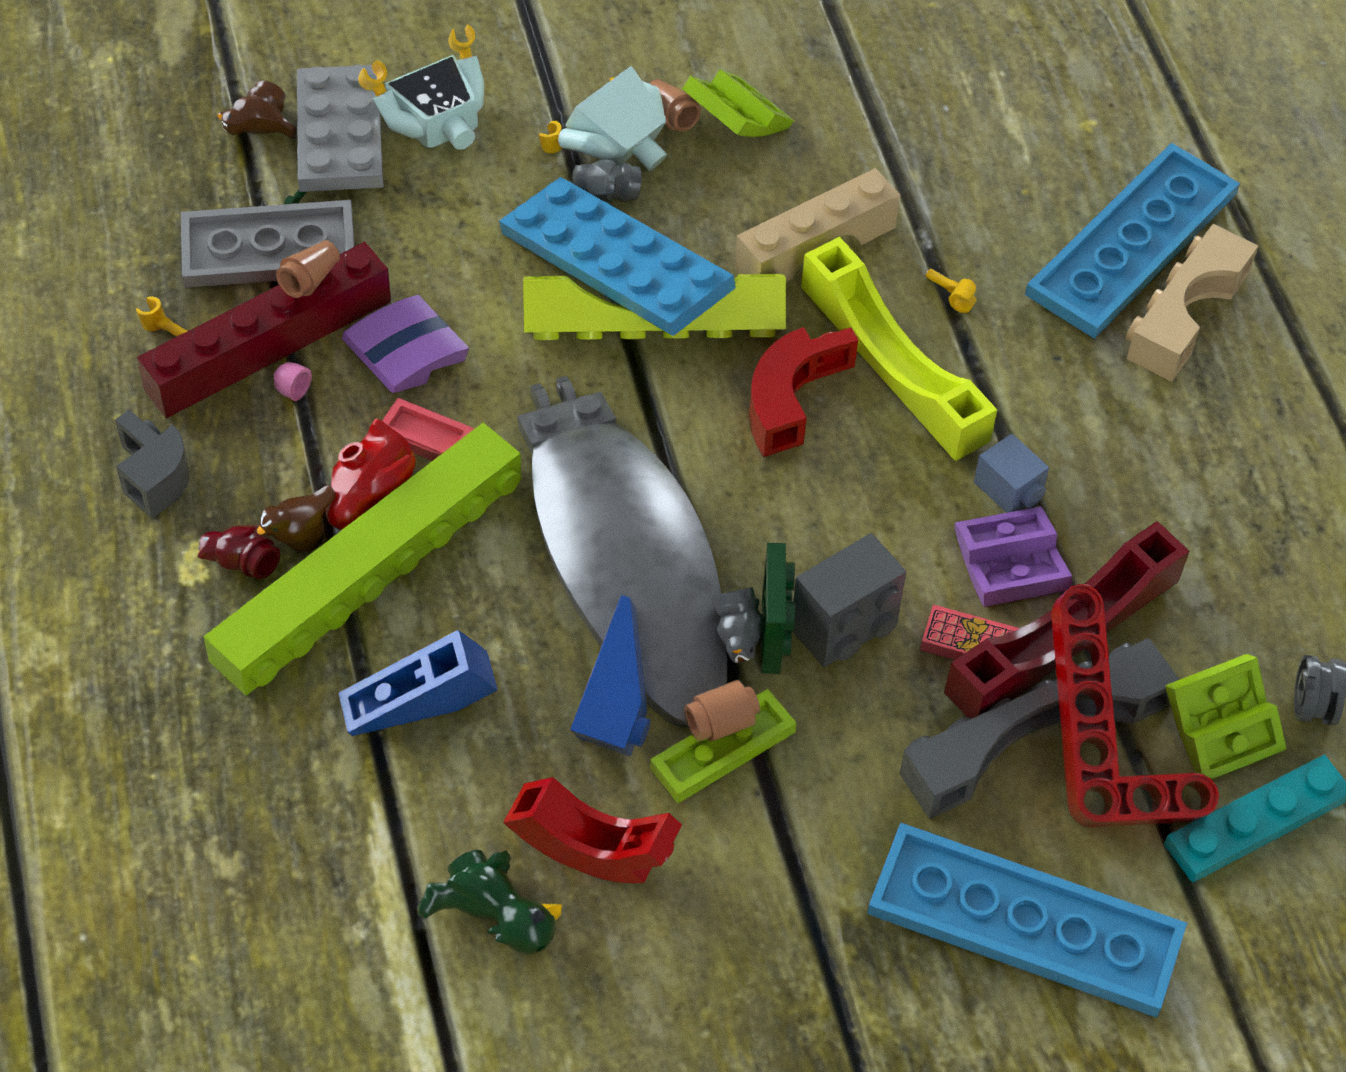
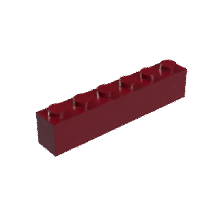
M365 241L340 254V261L335 264L311 295L294 298L285 293L280 285L138 356L137 361L144 391L166 419L390 303L391 293L388 268Z

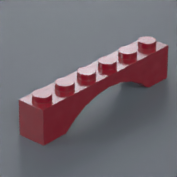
M1158 521L1125 542L1084 583L1095 588L1102 596L1106 632L1112 630L1180 580L1190 551ZM1074 599L1067 601L1068 612L1073 618L1082 621L1087 619V608L1082 602ZM1052 610L1014 632L985 639L953 661L950 666L944 694L967 717L972 719L988 712L995 703L1002 699L1011 698L1013 700L1054 671L1056 664L1051 617ZM1073 647L1071 656H1075L1084 648Z

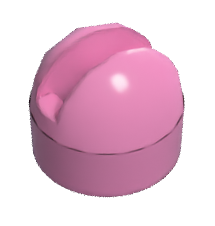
M287 362L280 365L274 372V386L276 390L293 401L300 400L309 389L312 379L311 370L298 363Z

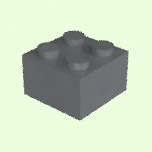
M872 533L866 535L796 577L793 602H795L794 631L792 632L823 668L837 659L843 661L850 658L858 651L862 644L875 636L882 638L896 627L907 571Z

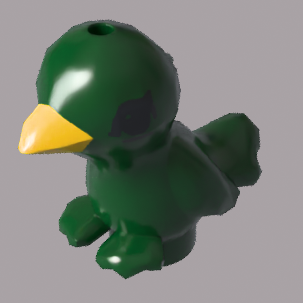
M473 850L462 854L451 862L448 866L450 878L447 883L427 884L425 893L418 906V916L428 918L432 914L444 909H458L480 919L495 920L497 925L492 926L487 932L496 935V942L506 944L519 953L534 954L545 949L553 940L556 930L555 921L562 913V904H540L525 899L516 893L507 876L510 869L508 862L511 860L507 850L501 853L495 852L488 860L482 850Z

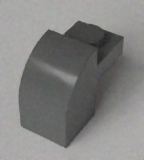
M128 410L115 421L121 445L131 456L116 467L123 494L153 519L177 501L188 485L189 467L181 434L174 425L160 433L151 421L145 420L143 422L132 411Z

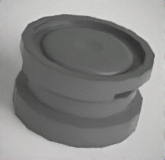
M1304 655L1299 663L1295 682V718L1297 721L1310 722L1313 718L1321 719L1323 724L1336 726L1341 719L1346 698V662L1343 659L1331 658L1329 662H1322L1317 656Z

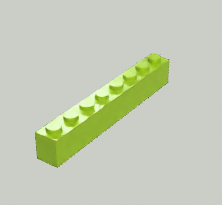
M484 422L204 635L209 662L245 696L258 686L262 687L270 683L282 667L294 658H300L307 654L313 647L314 642L328 631L340 628L348 620L350 614L365 602H372L377 599L388 584L398 576L410 573L417 566L421 558L434 548L444 546L451 539L453 533L467 522H473L480 518L486 508L500 496L512 493L522 480L521 453Z

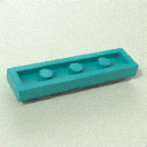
M1324 754L1167 835L1164 846L1190 881L1194 883L1346 803V780Z

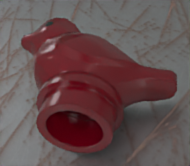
M258 524L238 525L228 528L223 532L213 531L203 534L199 541L197 557L217 562L221 567L229 570H241L244 575L261 580L267 578L276 569L281 553L269 538L271 535H258L257 529L260 526Z

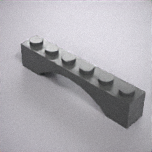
M1149 638L1134 645L1125 643L1110 653L1109 665L1115 721L1134 724L1170 707L1165 685L1180 679ZM1086 661L1078 666L1088 669L1091 667L1092 662ZM1044 680L1023 696L1014 700L1011 698L1002 699L995 703L988 712L972 719L971 717H963L955 721L948 730L931 738L927 735L919 737L907 746L903 754L900 775L929 819L970 801L980 778L992 761L1011 744L1031 732L1061 723L1057 680ZM1084 694L1077 695L1075 704L1078 711L1084 716L1094 717L1096 705L1093 699Z

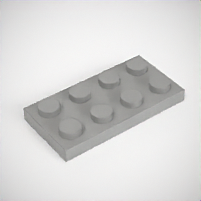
M371 65L297 69L299 192L383 187L381 113L373 100L376 96L374 92L363 89L358 82L359 73L363 68L367 70L371 78L377 79Z
M351 200L181 212L182 279L184 288L277 281L276 272L280 268L283 259L319 244L323 240L333 243L340 254L355 247Z

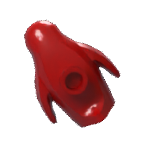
M374 419L367 435L360 443H350L340 451L338 455L339 460L334 465L331 474V488L334 490L336 498L326 508L328 522L338 530H343L411 478L416 464L414 453L407 440L382 420Z

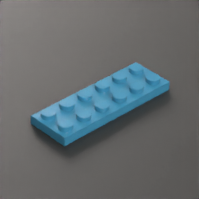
M1170 143L1027 284L1025 295L1095 339L1236 196L1240 183L1175 144Z
M562 177L550 183L546 188L499 221L503 235L672 336L736 288L733 274Z
M904 823L899 825L867 912L868 915L1158 1018L1187 926V923Z

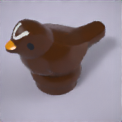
M258 81L249 90L246 97H241L234 103L232 109L218 112L217 114L224 131L230 135H239L244 132L251 134L279 132L294 138L297 133L296 127L281 115L285 107L286 95L284 91L276 84L268 81Z
M324 486L312 495L290 498L280 502L277 506L267 507L263 510L260 517V526L257 529L258 535H272L276 540L287 544L297 552L314 550L323 540L324 526L321 518L326 508L336 498L334 490L330 486Z

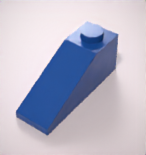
M621 595L570 730L579 739L631 757L635 745L639 747L643 745L649 731L650 719L645 718L647 704L636 607L629 597Z
M457 630L339 692V698L347 732L355 736L456 712L498 691L487 650L460 630Z

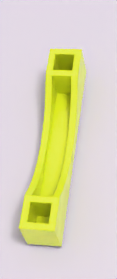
M838 237L804 254L801 288L839 331L852 328L858 338L857 351L947 453L957 461L990 443L997 409L971 380L957 377L943 370L912 343L885 306L865 264L850 247Z
M783 274L737 275L734 278L736 288L674 336L622 305L605 301L584 290L567 276L523 277L524 333L533 332L534 340L559 339V332H576L577 339L583 340L602 339V332L620 331V338L643 339L646 338V331H663V338L676 339L688 338L690 330H706V337L709 338L732 337V330H749L750 337H775V329H786V277Z

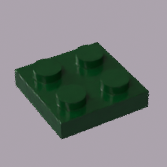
M767 543L762 589L764 633L762 636L761 673L780 674L782 656H791L792 631H794L795 602H792L795 562H786V543Z

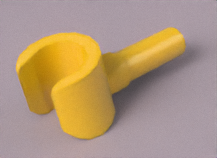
M933 269L927 271L926 278L951 293L949 304L952 308L960 313H968L977 300L974 296L976 285L971 279L965 278L958 283Z
M150 296L146 298L151 311L143 312L136 308L140 323L146 331L153 332L162 329L176 337L187 332V330L166 317L162 304L157 297Z

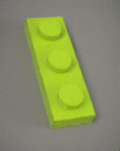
M769 689L757 695L760 713L755 714L756 723L754 726L710 742L708 739L698 742L691 734L650 759V770L677 804L795 733V720Z

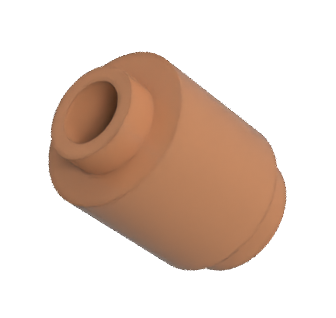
M735 680L694 696L693 702L684 706V713L694 738L698 742L705 739L713 742L754 726L756 723L755 714L760 713V705L754 690L750 686L744 687L740 681Z

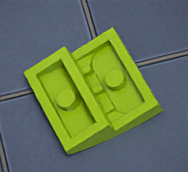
M719 69L712 82L690 76L682 88L694 100L740 136L761 137L771 135L791 127L795 121L743 78Z
M1247 653L1165 685L1179 735L1196 773L1204 774L1214 779L1287 750L1278 708L1276 705L1267 702L1257 657Z

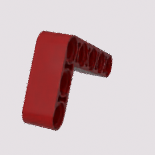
M1078 584L1071 586L1055 601L1051 614L1067 802L1070 815L1075 822L1086 827L1185 823L1207 816L1217 806L1219 792L1213 780L1204 774L1182 773L1119 776L1103 599L1099 592L1089 585ZM1068 600H1079L1085 605L1088 612L1086 620H1076L1069 614L1067 609ZM1073 647H1082L1090 653L1092 658L1090 668H1081L1074 663L1071 656ZM1084 694L1093 699L1096 705L1094 717L1084 716L1078 711L1075 704L1077 695ZM1083 742L1092 743L1098 748L1100 762L1097 766L1089 765L1081 758L1080 746ZM1184 786H1191L1199 793L1201 802L1198 810H1192L1184 804L1181 797ZM1136 788L1144 789L1151 795L1153 806L1149 813L1142 812L1135 806L1133 793ZM1088 790L1099 793L1104 799L1105 808L1102 815H1095L1085 807L1084 796Z

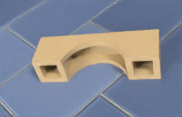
M874 168L737 235L734 269L738 274H783L786 277V282L791 281L804 262V254L818 248L825 242L839 236L851 235L863 245L895 229L900 194Z
M1212 224L1203 238L1197 235L1186 253L1187 260L1184 264L1177 262L1172 268L1166 281L1167 287L1164 291L1157 289L1152 295L1146 308L1148 313L1144 318L1137 316L1132 322L1126 335V339L1131 341L1126 359L1173 382L1192 355L1200 326L1189 315L1186 306L1205 298L1231 300L1250 274L1258 245L1215 224Z

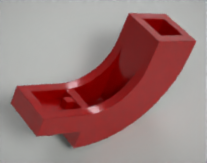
M802 327L778 339L762 355L752 378L749 422L753 438L763 457L804 445L807 417L796 399L795 393L810 381L855 367L858 338L851 327L837 332H827L815 339H811L806 329Z
M554 777L524 783L503 821L509 829L526 843L563 865L603 880L632 884L644 883L652 867L662 866L668 860L675 847L674 841L682 827V824L670 813L638 819H624L605 814L578 799Z

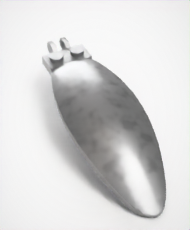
M562 376L556 378V390L562 403L551 406L543 386L540 383L531 385V397L537 410L518 415V427L533 455L532 479L536 511L545 546L556 573L576 611L600 646L603 644L620 596L624 595L632 600L637 612L646 703L665 720L676 726L689 728L685 718L684 706L692 703L694 696L727 684L726 644L721 640L717 631L721 616L718 615L715 607H718L716 595L721 594L712 551L702 524L687 495L667 467L641 441L616 423V417L601 391L577 398L569 378Z

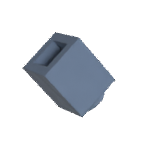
M1011 433L979 455L974 483L1006 513L1019 511L1023 507H1033L1042 499L1046 492L1045 483L1049 467Z

